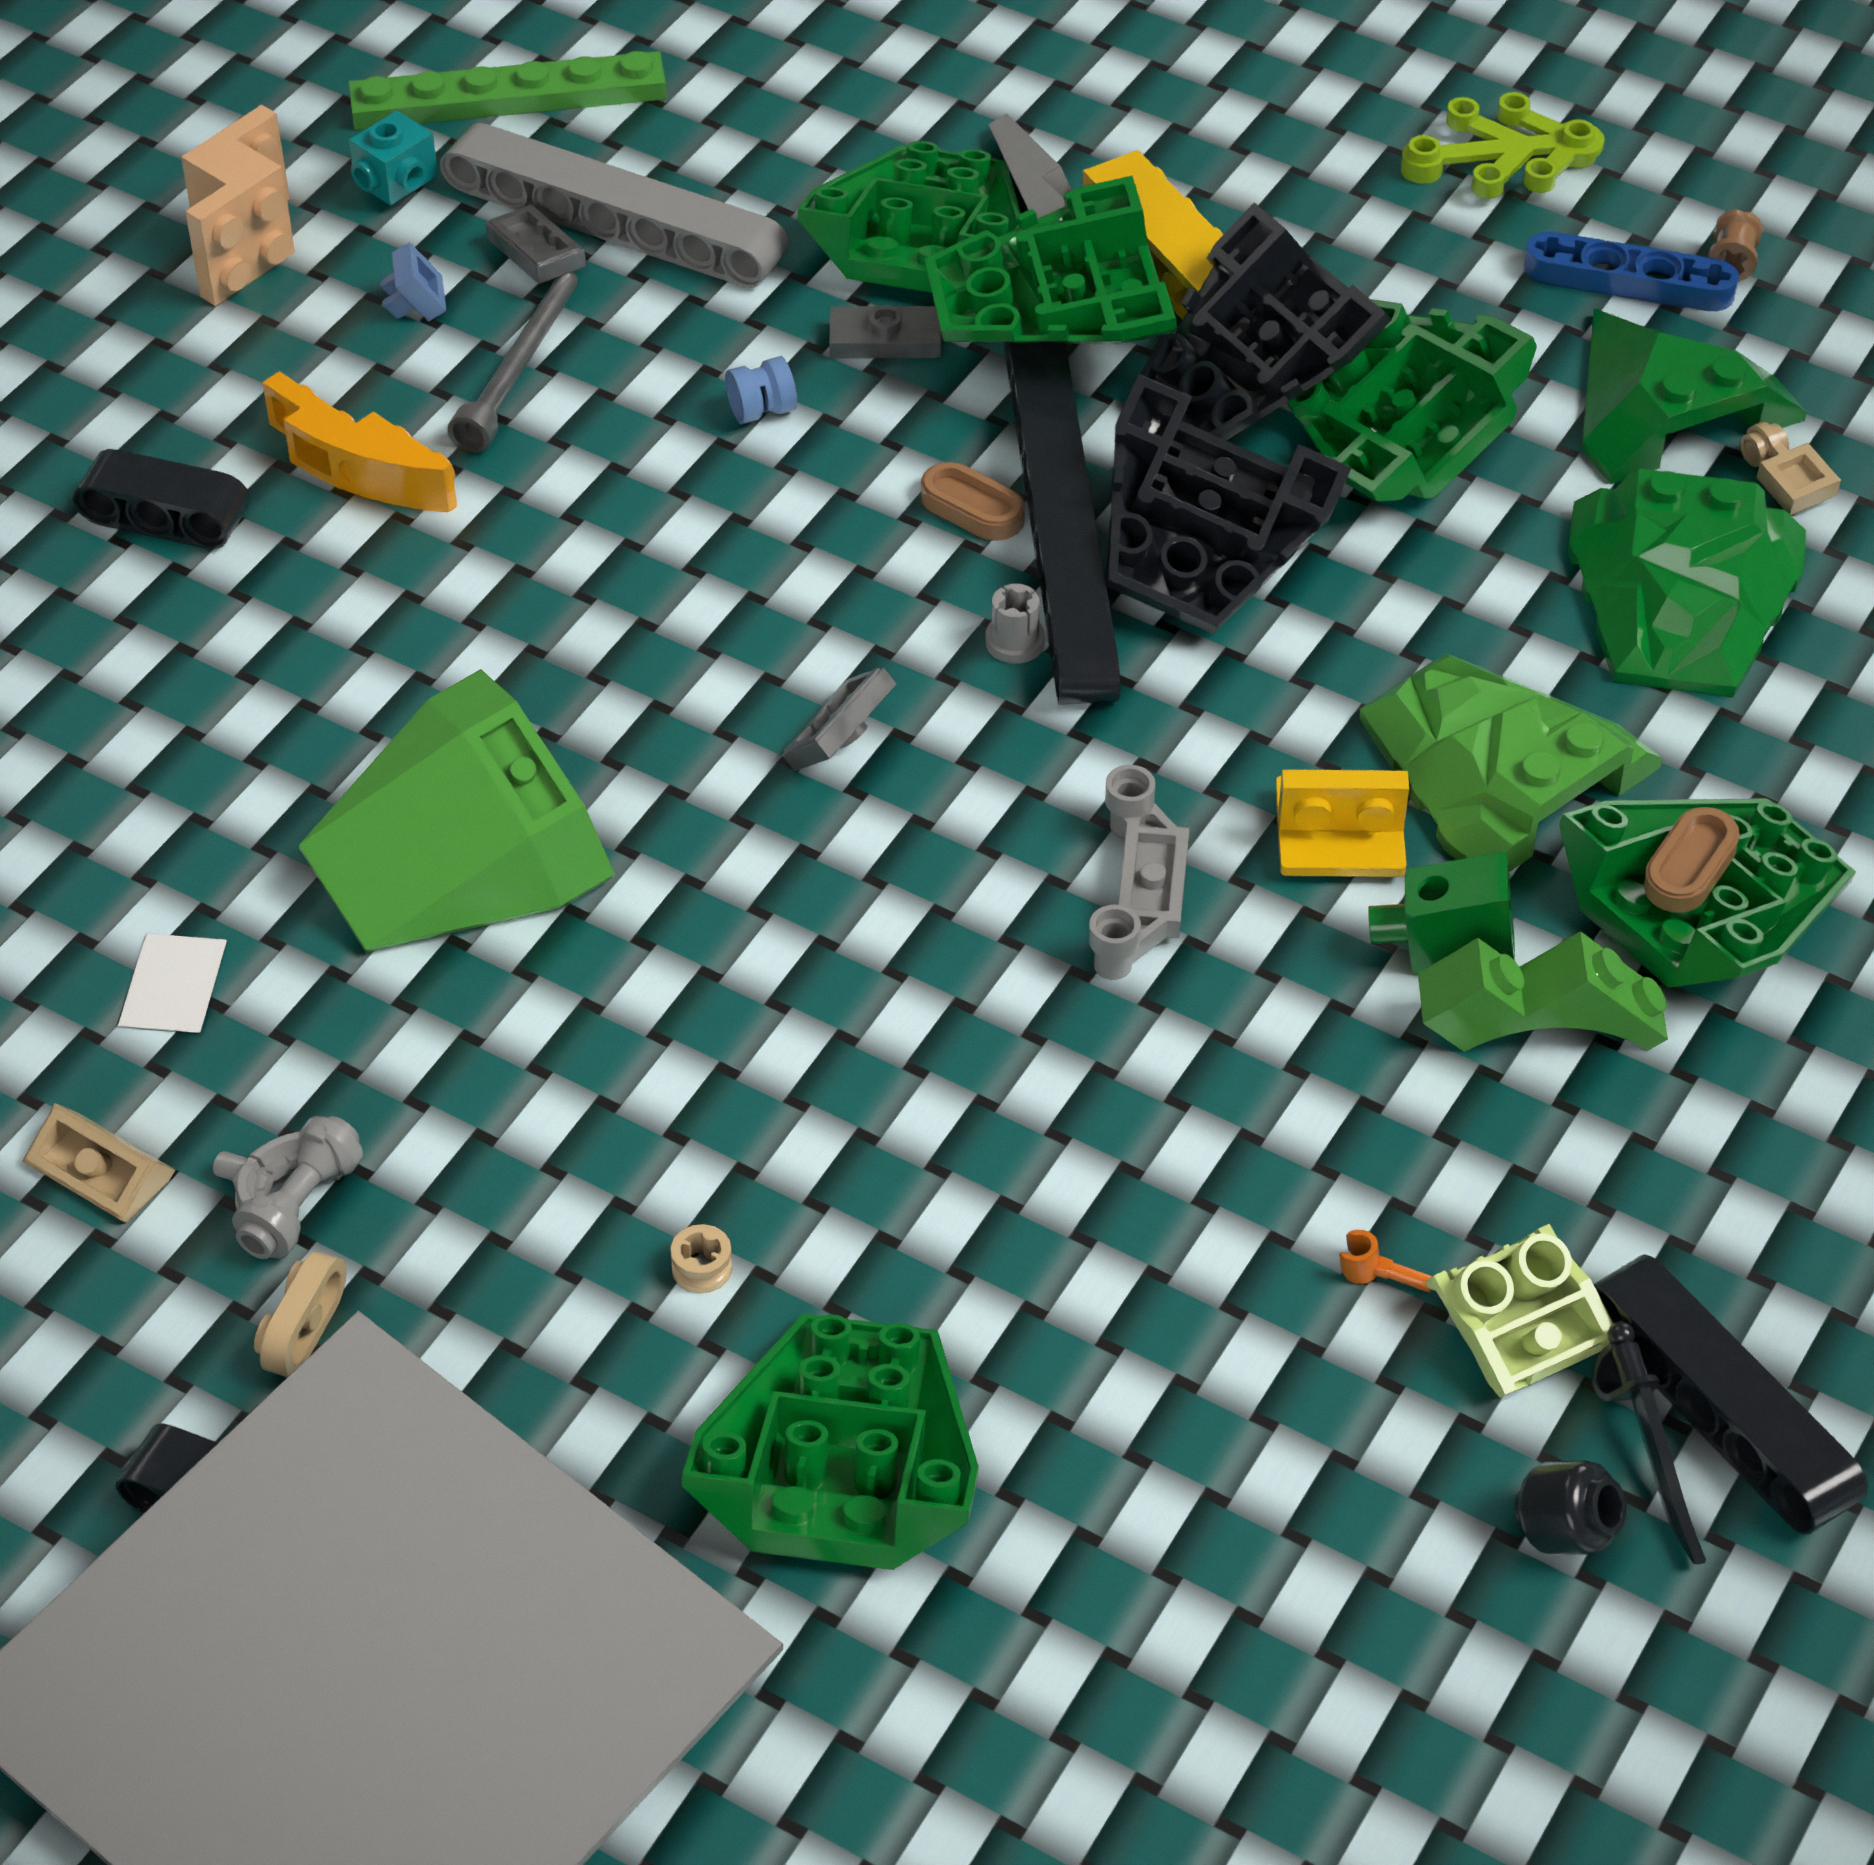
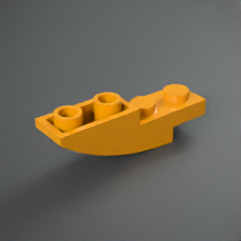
M280 371L262 382L269 425L286 436L290 462L337 488L386 504L438 512H450L457 507L454 485L455 472L452 464L442 453L433 452L412 438L403 427L391 424L374 411L356 423L347 412L338 411L317 397L311 388L298 384Z

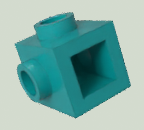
M397 110L349 139L352 160L351 174L355 183L363 191L372 193L390 206L438 176L433 133Z

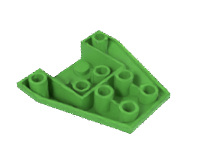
M482 669L429 698L299 844V850L365 953L562 909L612 879L615 875L582 800L517 701Z

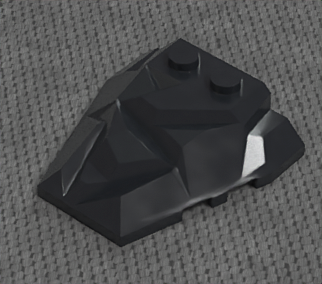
M1254 202L1214 244L1206 258L1213 265L1212 270L1199 292L1189 288L1180 303L1187 310L1185 317L1175 333L1162 335L1140 374L1191 396L1192 399L1183 422L1228 440L1351 363L1392 319L1354 285L1348 288L1307 254L1286 228Z
M1139 374L1115 425L1106 587L1215 634L1330 519L1352 467L1298 444L1289 466L1285 467L1183 422L1192 397Z

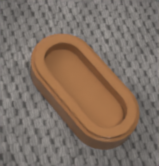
M940 463L924 472L921 478V501L930 512L986 540L999 541L1009 539L1022 530L1025 519V503L1016 491L959 463Z
M1710 807L1694 808L1680 816L1648 862L1646 868L1644 891L1648 899L1655 906L1669 912L1680 913L1694 910L1705 901L1736 854L1739 828L1734 819L1727 813Z

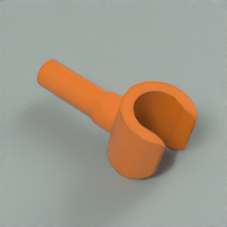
M1352 1230L1347 1233V1248L1351 1254L1340 1252L1339 1258L1342 1273L1349 1282L1353 1284H1366L1379 1276L1430 1293L1431 1289L1428 1288L1426 1281L1432 1276L1379 1256L1378 1242L1371 1232Z

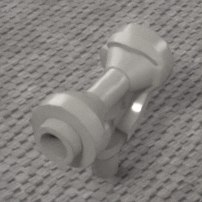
M315 1116L310 1118L299 1132L283 1135L261 1145L249 1155V1158L222 1151L216 1156L213 1164L214 1174L233 1181L236 1189L235 1205L237 1211L232 1217V1222L237 1231L236 1239L245 1251L260 1259H268L269 1257L281 1259L287 1257L298 1242L301 1229L298 1215L299 1207L318 1183L330 1178L340 1180L342 1176L352 1173L363 1158L362 1147L359 1144V1135L349 1123L334 1116L328 1118ZM293 1171L277 1192L269 1195L272 1184Z

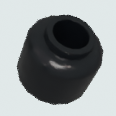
M1586 1460L1544 1462L1530 1470L1516 1496L1514 1511L1516 1520L1528 1542L1539 1552L1550 1555H1593L1608 1548L1623 1527L1626 1518V1500L1620 1484L1613 1479L1612 1475L1601 1464Z

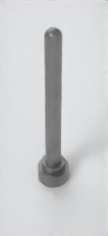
M573 272L556 277L478 400L460 406L448 424L447 432L451 441L458 448L477 454L484 452L489 447L498 432L497 411L578 285V279Z

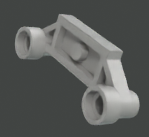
M1137 765L1119 766L1113 769L1106 778L1105 803L1110 810V828L1114 834L1125 838L1118 905L1103 906L1092 914L1089 922V945L1094 951L1095 971L1101 977L1109 980H1118L1126 977L1132 969V963L1166 937L1179 938L1189 828L1177 827L1154 803L1155 778L1150 771Z

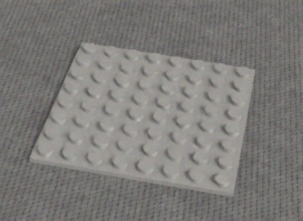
M357 1311L0 1650V1770L108 1865H584L783 1651V1643L360 1311Z

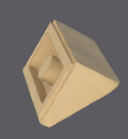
M56 1103L22 1162L126 1223L170 1180L175 1172V1169L82 1114Z

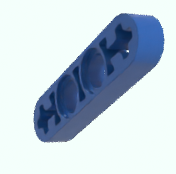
M1545 231L1530 237L1526 245L1524 271L1528 277L1543 284L1703 311L1717 312L1730 307L1735 300L1739 281V274L1736 268L1720 259L1559 232ZM1602 263L1614 266L1616 269L1600 270L1591 265ZM1656 272L1668 275L1670 278L1655 279L1645 274Z

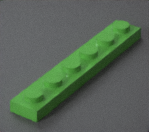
M634 51L624 55L603 57L582 56L572 60L551 62L530 61L520 65L499 67L478 66L468 70L447 72L426 71L416 75L385 78L374 76L365 80L349 81L354 130L367 129L396 110L416 123L423 124L667 100L666 81L660 51Z

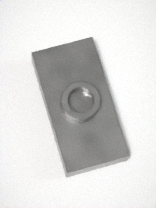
M533 205L485 222L487 239L538 284L586 267L585 250Z
M890 305L830 306V358H941V329L935 306Z
M876 668L846 680L784 749L782 756L794 771L830 759L839 748L850 745L866 731L868 726L864 720L891 691L896 682L885 668Z

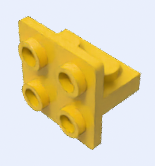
M1282 770V776L1276 778L1275 787L1280 872L1282 875L1402 877L1405 875L1407 864L1404 826L1409 795L1408 771Z

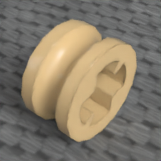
M700 1224L687 1227L674 1237L670 1247L672 1272L679 1286L694 1293H709L721 1288L730 1279L732 1273L731 1244L723 1231L715 1226ZM704 1253L707 1260H712V1262L707 1265H699L698 1260L691 1258V1255Z

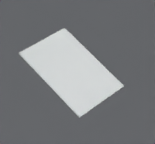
M146 933L118 1026L200 1033L227 940Z

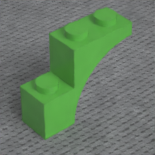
M1581 931L1520 967L1509 955H1501L1485 942L1476 938L1418 973L1423 1024L1463 1052L1502 1036L1545 1028H1578L1608 1033L1637 1044L1646 1051L1668 1040L1664 1017L1667 1002L1659 985L1649 977L1643 978L1624 964L1616 952L1608 947H1601Z

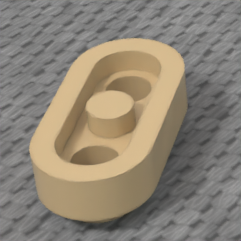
M313 1251L304 1261L298 1260L292 1266L286 1280L284 1297L274 1314L269 1313L264 1316L255 1335L254 1350L257 1354H260V1364L263 1370L288 1378L310 1357L341 1300L347 1273L346 1263L343 1259L319 1251Z

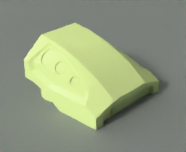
M1550 1224L1538 1228L1533 1233L1510 1246L1507 1244L1487 1257L1482 1255L1467 1266L1460 1269L1456 1267L1448 1272H1440L1426 1281L1428 1288L1435 1290L1440 1296L1458 1330L1475 1356L1488 1384L1500 1398L1601 1352L1605 1346L1610 1344L1607 1332L1613 1322L1591 1279L1571 1258L1568 1248L1557 1238Z

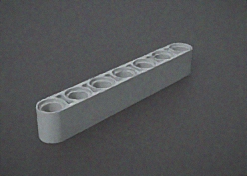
M472 124L440 159L442 175L449 184L461 192L514 210L533 205L553 223L742 287H757L789 248L788 235L776 221L766 216L488 124Z

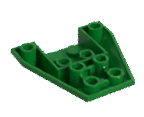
M915 141L908 145L902 144L812 189L799 206L797 219L847 279L931 292L924 258L985 230L999 237L1019 228L1017 215L1021 214L1005 160L993 159L989 153L982 150L968 149L955 153L939 150V147L931 142Z
M1768 798L1610 800L1564 813L1559 822L1580 911L1668 988L1737 979L1778 964L1851 883L1856 874L1853 868L1837 856L1833 847L1824 841L1816 839L1792 819V815L1787 809L1773 803ZM1699 807L1715 808L1727 813L1734 819L1739 828L1737 850L1733 860L1705 901L1694 910L1680 913L1669 912L1655 906L1648 899L1644 891L1646 868L1648 862L1680 816L1691 809Z
M802 1313L696 1430L682 1473V1487L751 1552L894 1570L968 1524L978 1480V1462L938 1330L916 1328L905 1323L883 1324L851 1320L833 1314L819 1316Z

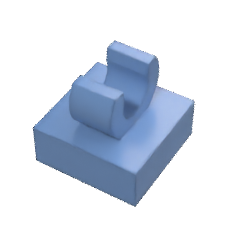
M410 242L392 252L394 273L389 274L380 282L381 287L390 295L382 301L383 306L395 318L407 315L414 307L428 321L446 312L442 275Z

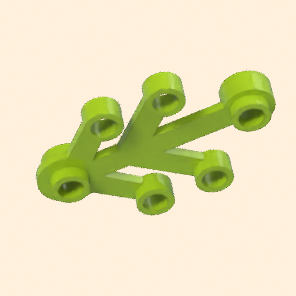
M1509 92L1503 94L1499 98L1497 118L1504 125L1512 127L1521 126L1538 135L1527 136L1479 115V105L1476 101L1466 97H1458L1448 103L1446 124L1455 131L1469 132L1485 139V141L1440 145V142L1432 136H1415L1403 148L1400 170L1403 177L1411 182L1429 184L1440 179L1443 174V166L1446 164L1498 159L1494 164L1484 163L1475 167L1471 186L1472 191L1477 196L1495 198L1503 193L1504 184L1526 163L1523 180L1524 186L1532 192L1546 193L1555 187L1556 179L1567 167L1584 168L1592 165L1604 149L1605 137L1600 129L1588 121L1577 119L1562 124L1530 110V99L1522 93ZM1550 154L1547 158H1534L1528 161L1535 155Z

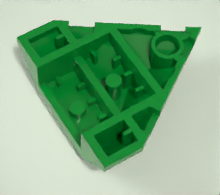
M1594 308L1581 449L1610 485L1623 481L1629 473L1639 468L1648 470L1659 469L1666 434L1734 412L1740 416L1748 427L1760 422H1767L1769 424L1776 423L1784 428L1805 421L1807 412L1781 382L1740 352L1649 329Z

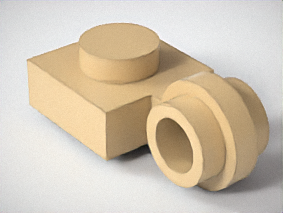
M1760 422L1750 426L1747 434L1742 436L1740 447L1745 460L1752 467L1759 466L1756 478L1790 515L1837 496L1841 479L1809 443L1789 450L1788 438L1782 427L1776 423L1769 424L1767 422Z

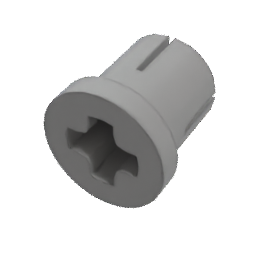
M1023 584L1005 585L1004 589L1002 587L993 594L992 621L986 629L985 644L988 652L999 661L1011 664L1025 663L1035 659L1043 651L1045 632L1039 623L1040 598L1031 587Z

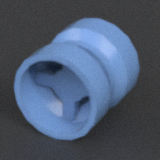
M782 356L764 360L759 368L749 369L746 366H740L726 370L725 385L733 414L740 424L759 420L764 412L773 411L778 415L796 410L797 393L789 365Z

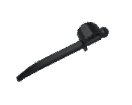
M1623 1321L1613 1323L1607 1332L1610 1344L1604 1347L1595 1362L1592 1385L1596 1394L1602 1400H1632L1657 1489L1670 1527L1692 1563L1696 1565L1704 1564L1706 1557L1689 1516L1653 1395V1391L1660 1384L1658 1376L1647 1375L1637 1342H1633L1635 1332L1632 1326Z

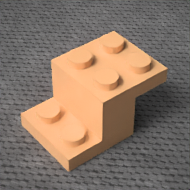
M263 105L255 108L181 156L190 208L185 213L200 297L214 306H217L295 253L287 202L290 197L277 113Z

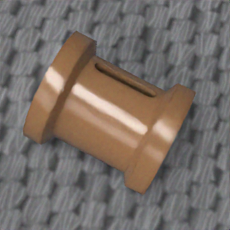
M1737 209L1727 211L1717 219L1714 230L1716 243L1712 245L1708 257L1720 259L1733 265L1738 271L1739 281L1750 277L1757 267L1758 254L1755 248L1759 246L1763 232V225L1760 219L1751 212H1743Z

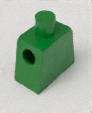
M1507 852L1410 868L1405 873V904L1369 906L1368 918L1371 944L1408 942L1411 969L1416 975L1476 938L1485 942L1501 955H1509L1515 961V935Z

